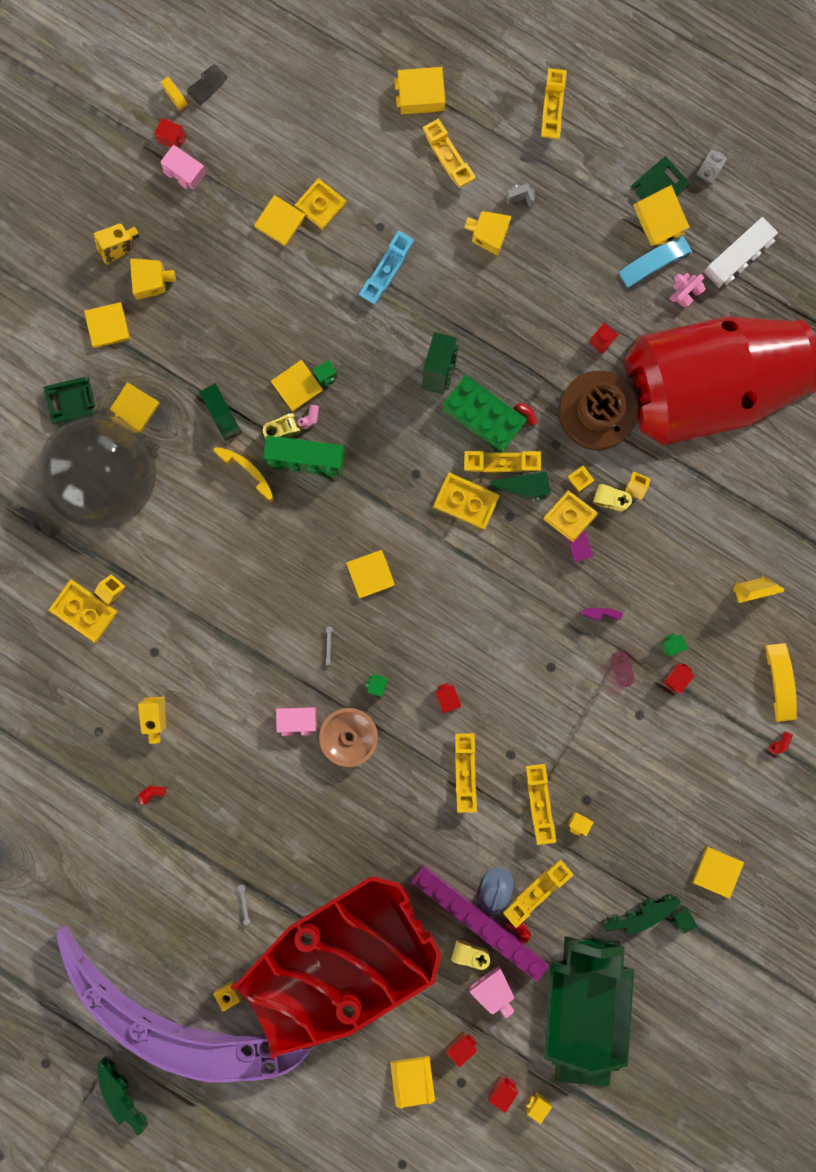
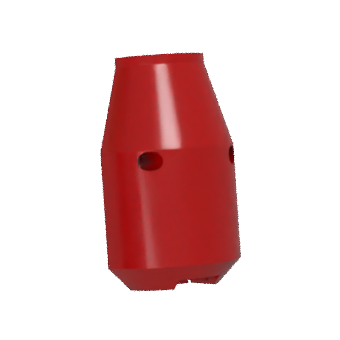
M733 316L711 319L640 335L635 339L623 359L627 378L635 376L633 383L635 389H638L639 392L638 404L641 409L638 411L637 419L640 431L663 446L751 426L806 394L816 392V337L809 324L802 319L789 321Z
M376 876L368 877L290 925L245 975L230 987L232 990L239 991L245 997L257 1015L269 1043L271 1059L281 1054L351 1036L435 984L441 959L440 949L431 931L424 932L425 929L420 920L415 919L414 910L409 903L410 895L401 883ZM303 934H309L312 938H305ZM345 1006H351L354 1010L348 1011Z

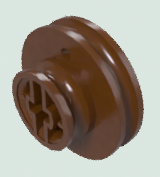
M607 371L587 372L575 378L564 391L558 408L559 422L566 436L576 445L593 451L607 450L620 444L635 427L638 418L637 398L630 385L618 375ZM599 406L603 408L600 412L597 410ZM614 427H619L620 431L615 432Z

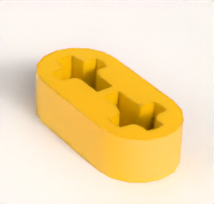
M168 76L160 81L162 87L180 111L188 106L185 98Z

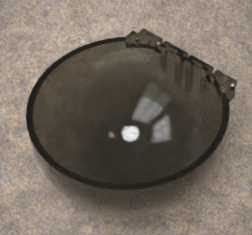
M103 406L100 411L96 409L93 414L72 418L57 427L44 443L38 461L40 487L51 507L68 521L93 529H105L121 525L135 517L144 508L155 486V460L159 456L156 452L160 448L150 438L145 440L146 435L120 416L115 417L116 413L106 406Z

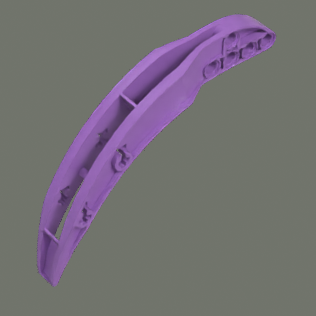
M63 926L57 930V941L66 971L82 1003L101 1026L118 1042L159 1068L204 1082L264 1080L278 1077L291 1071L308 1056L314 1047L310 1046L281 1054L271 1059L270 1049H265L262 1043L268 1042L266 1034L232 1036L184 1026L158 1016L143 1008L117 989L85 955L68 926ZM243 1046H250L252 1048V1052H245L243 1050ZM271 1062L275 1065V1069H268L265 1064Z

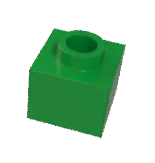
M329 360L313 369V373L321 387L324 385L329 386L336 381L337 372Z
M675 633L664 637L665 641L660 643L666 657L688 649L682 634L676 636Z
M373 674L372 677L368 676L365 688H368L367 692L382 697L388 678Z

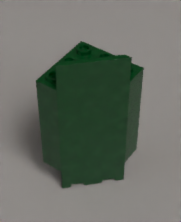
M565 936L563 960L551 962L544 1059L551 1061L552 1065H555V1081L608 1086L610 1085L611 1071H619L620 1068L628 1066L634 969L623 966L625 946L619 945L620 941L604 942L593 938L581 940Z

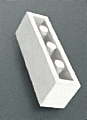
M764 217L760 218L706 268L704 273L718 288L723 284L727 286L735 279L733 275L736 272L742 273L749 266L747 262L751 259L755 261L762 254L761 250L764 247L768 249L775 242L773 238L778 232Z

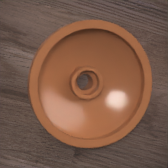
M344 708L333 712L325 719L320 729L319 741L324 755L331 762L343 767H354L364 763L372 756L377 746L378 733L373 720L366 713L354 708ZM347 733H351L353 735L352 740L348 741L346 739Z

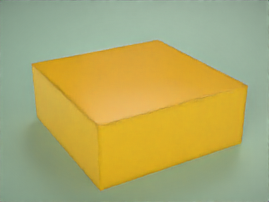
M584 466L567 477L577 492H580L594 482V479Z

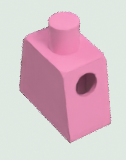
M499 965L469 986L470 993L491 1014L500 1010L503 1016L507 1018L514 1013V1009L509 1004L514 999V995Z

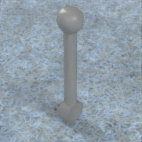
M331 626L326 628V666H330L331 633L333 632Z
M239 885L237 890L241 895L244 913L243 924L249 926L251 921L248 918L244 895L246 887Z

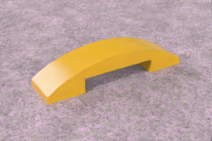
M548 68L541 126V137L560 139L567 70Z
M439 118L424 126L423 131L430 146L454 183L461 188L476 180L474 173L468 164L463 162L448 138V132Z
M218 447L213 449L229 466L234 461L240 464L260 482L256 489L271 503L274 501L268 483L253 464L230 450Z
M465 451L464 471L487 473L541 471V451H522V453Z
M785 643L766 645L768 665H771L776 700L774 703L776 722L796 720V688L787 646Z
M475 733L455 734L457 813L477 812Z
M545 764L526 766L528 794L536 844L557 843L552 820Z
M560 859L527 886L502 913L517 928L540 903L558 887L560 888L574 874Z

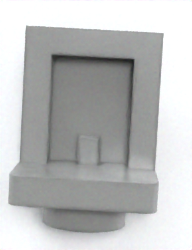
M711 149L697 175L713 183L727 158L722 153Z
M528 183L521 186L514 185L509 188L506 194L508 205L526 199L529 208L533 207L536 194L533 188L530 189Z

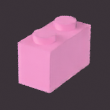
M175 145L170 148L160 162L163 172L170 178H176L178 183L185 189L190 188L194 191L207 174L204 165Z
M317 707L276 709L277 732H282V736H293V732H301V735H313V731H317Z

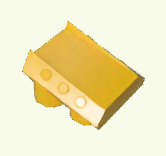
M762 575L759 579L743 583L736 581L733 591L736 593L738 603L784 592V588Z
M429 1056L390 1062L396 1107L402 1109L409 1106L430 1105L435 1101Z

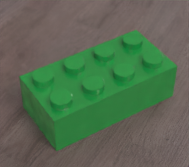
M466 374L442 406L443 411L500 453L506 450L527 420Z
M266 435L263 459L271 469L281 470V467L289 468V471L292 472L307 470L309 474L318 475L319 472H322L330 477H338V475L343 474L345 449L344 445Z

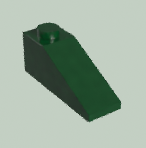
M214 383L199 391L224 440L227 441L241 434L242 431L217 384Z
M547 471L489 482V488L529 500L535 499V502L547 500L546 497H549L551 494Z

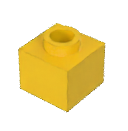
M633 471L626 484L625 492L629 493L633 498L642 500L648 490L650 478Z
M111 574L98 584L94 593L109 605L121 596L125 586Z
M573 811L567 825L571 828L570 832L580 837L581 834L588 835L594 822Z
M233 980L217 989L213 994L223 1012L239 1003L242 999L239 991L230 988L234 984ZM228 995L230 1000L226 1001L223 996Z
M537 1091L534 1096L531 1095L525 1105L527 1115L539 1124H542L552 1108L550 1101Z

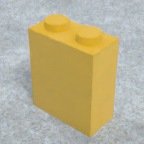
M442 67L398 70V78H394L395 90H399V96H396L397 108L400 107L401 115L445 111Z
M672 185L633 204L651 246L657 244L659 247L668 243V238L672 236L678 238L685 234V229L689 228Z

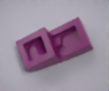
M585 530L574 542L566 537L574 562L593 557Z
M588 608L581 610L579 613L595 621H599L602 615L616 621L621 620L623 612L608 608Z

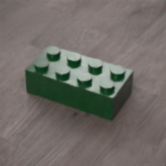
M438 332L433 333L423 368L422 389L444 395L445 389L449 390L452 372L455 370L459 345L456 344V337Z

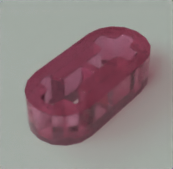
M617 651L610 658L617 684L622 687H629L635 680L630 659L625 652ZM618 654L620 657H624V661H622L623 668H621L620 663L615 662ZM622 670H624L625 675L630 676V679L627 680V684L625 683V681L620 680V678L623 677Z

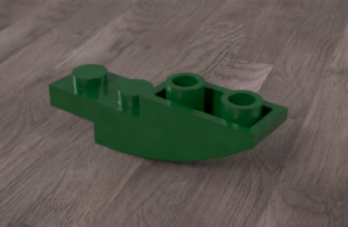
M666 894L662 896V899L654 900V898L644 899L643 903L638 904L640 912L630 910L625 912L626 915L618 916V914L606 916V919L602 920L603 928L607 932L623 928L627 935L638 933L665 919L681 903L680 898L676 895L673 896V894Z
M103 1057L97 1064L99 1086L107 1108L118 1125L126 1121L136 1135L139 1136L148 1125L147 1118L135 1108L132 1098L125 1095L130 1088L127 1079L116 1071V1066L110 1059Z

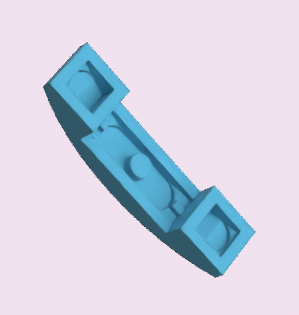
M398 230L389 244L388 251L371 278H368L359 296L374 305L378 302L399 271L414 243V239Z
M681 236L638 258L619 271V274L627 288H630L669 263L678 261L692 253V250L685 238Z

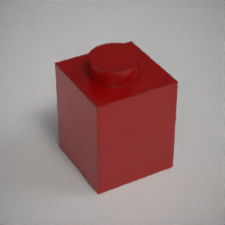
M161 118L154 133L157 142L170 148L173 145L180 148V145H183L186 140L183 127L165 118Z
M604 322L591 337L589 344L603 355L619 334Z
M678 663L673 666L661 682L676 694H681L695 675L691 673L692 669L688 665Z
M449 683L437 686L439 690L435 691L443 713L462 707L454 685L449 686Z
M462 1031L446 1046V1053L460 1068L477 1052V1042L470 1033L466 1035Z
M500 1075L487 1095L489 1103L506 1113L519 1093L516 1086L517 1083L510 1077L504 1078Z

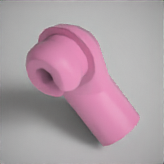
M310 405L309 415L298 419L297 423L301 429H309L317 423L319 406Z

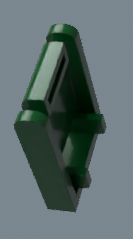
M665 156L635 181L631 188L634 190L640 185L641 187L635 194L643 200L672 185L677 197L689 187L690 183ZM667 169L679 180L676 184L665 173Z
M81 377L43 386L52 424L55 425L97 415V410L91 409L96 407L91 384L84 385L90 382L89 377ZM59 396L62 412L60 410L55 411L52 397Z

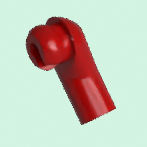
M518 403L513 407L519 414L526 416L529 427L538 424L531 407L524 403Z
M784 731L780 741L769 745V752L773 755L786 752L793 734Z
M152 785L146 787L138 795L139 803L147 805L153 796L165 797L166 787Z
M506 919L505 929L515 930L519 940L522 943H527L530 940L531 933L526 924L522 922L515 928Z

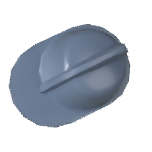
M496 867L488 871L483 879L479 893V904L488 914H500L509 905L514 881L509 871Z

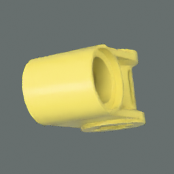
M293 413L287 414L266 423L263 427L264 438L266 439L269 429L277 431L276 435H274L275 437L289 438L299 434L301 430L297 428L294 420L295 415Z
M599 484L593 503L600 507L623 512L631 505L632 498L627 492L614 489L608 485ZM621 498H623L625 502L623 506L620 505V501H618Z
M456 940L451 961L483 970L490 964V954L483 947L463 940ZM481 955H484V959H482V961L479 962L478 958H480Z

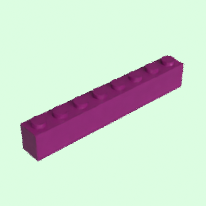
M422 864L411 878V883L536 982H538L549 967L545 959L522 943L516 936L425 864Z

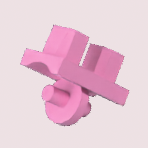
M688 273L684 276L677 274L674 277L676 283L673 285L676 291L669 299L672 302L677 301L682 307L689 306L693 299L688 293L692 291L697 296L706 289L702 283L704 276L699 274L698 276L692 275L690 277Z

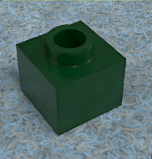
M684 905L671 913L673 917L671 919L672 925L683 934L698 927L689 909Z

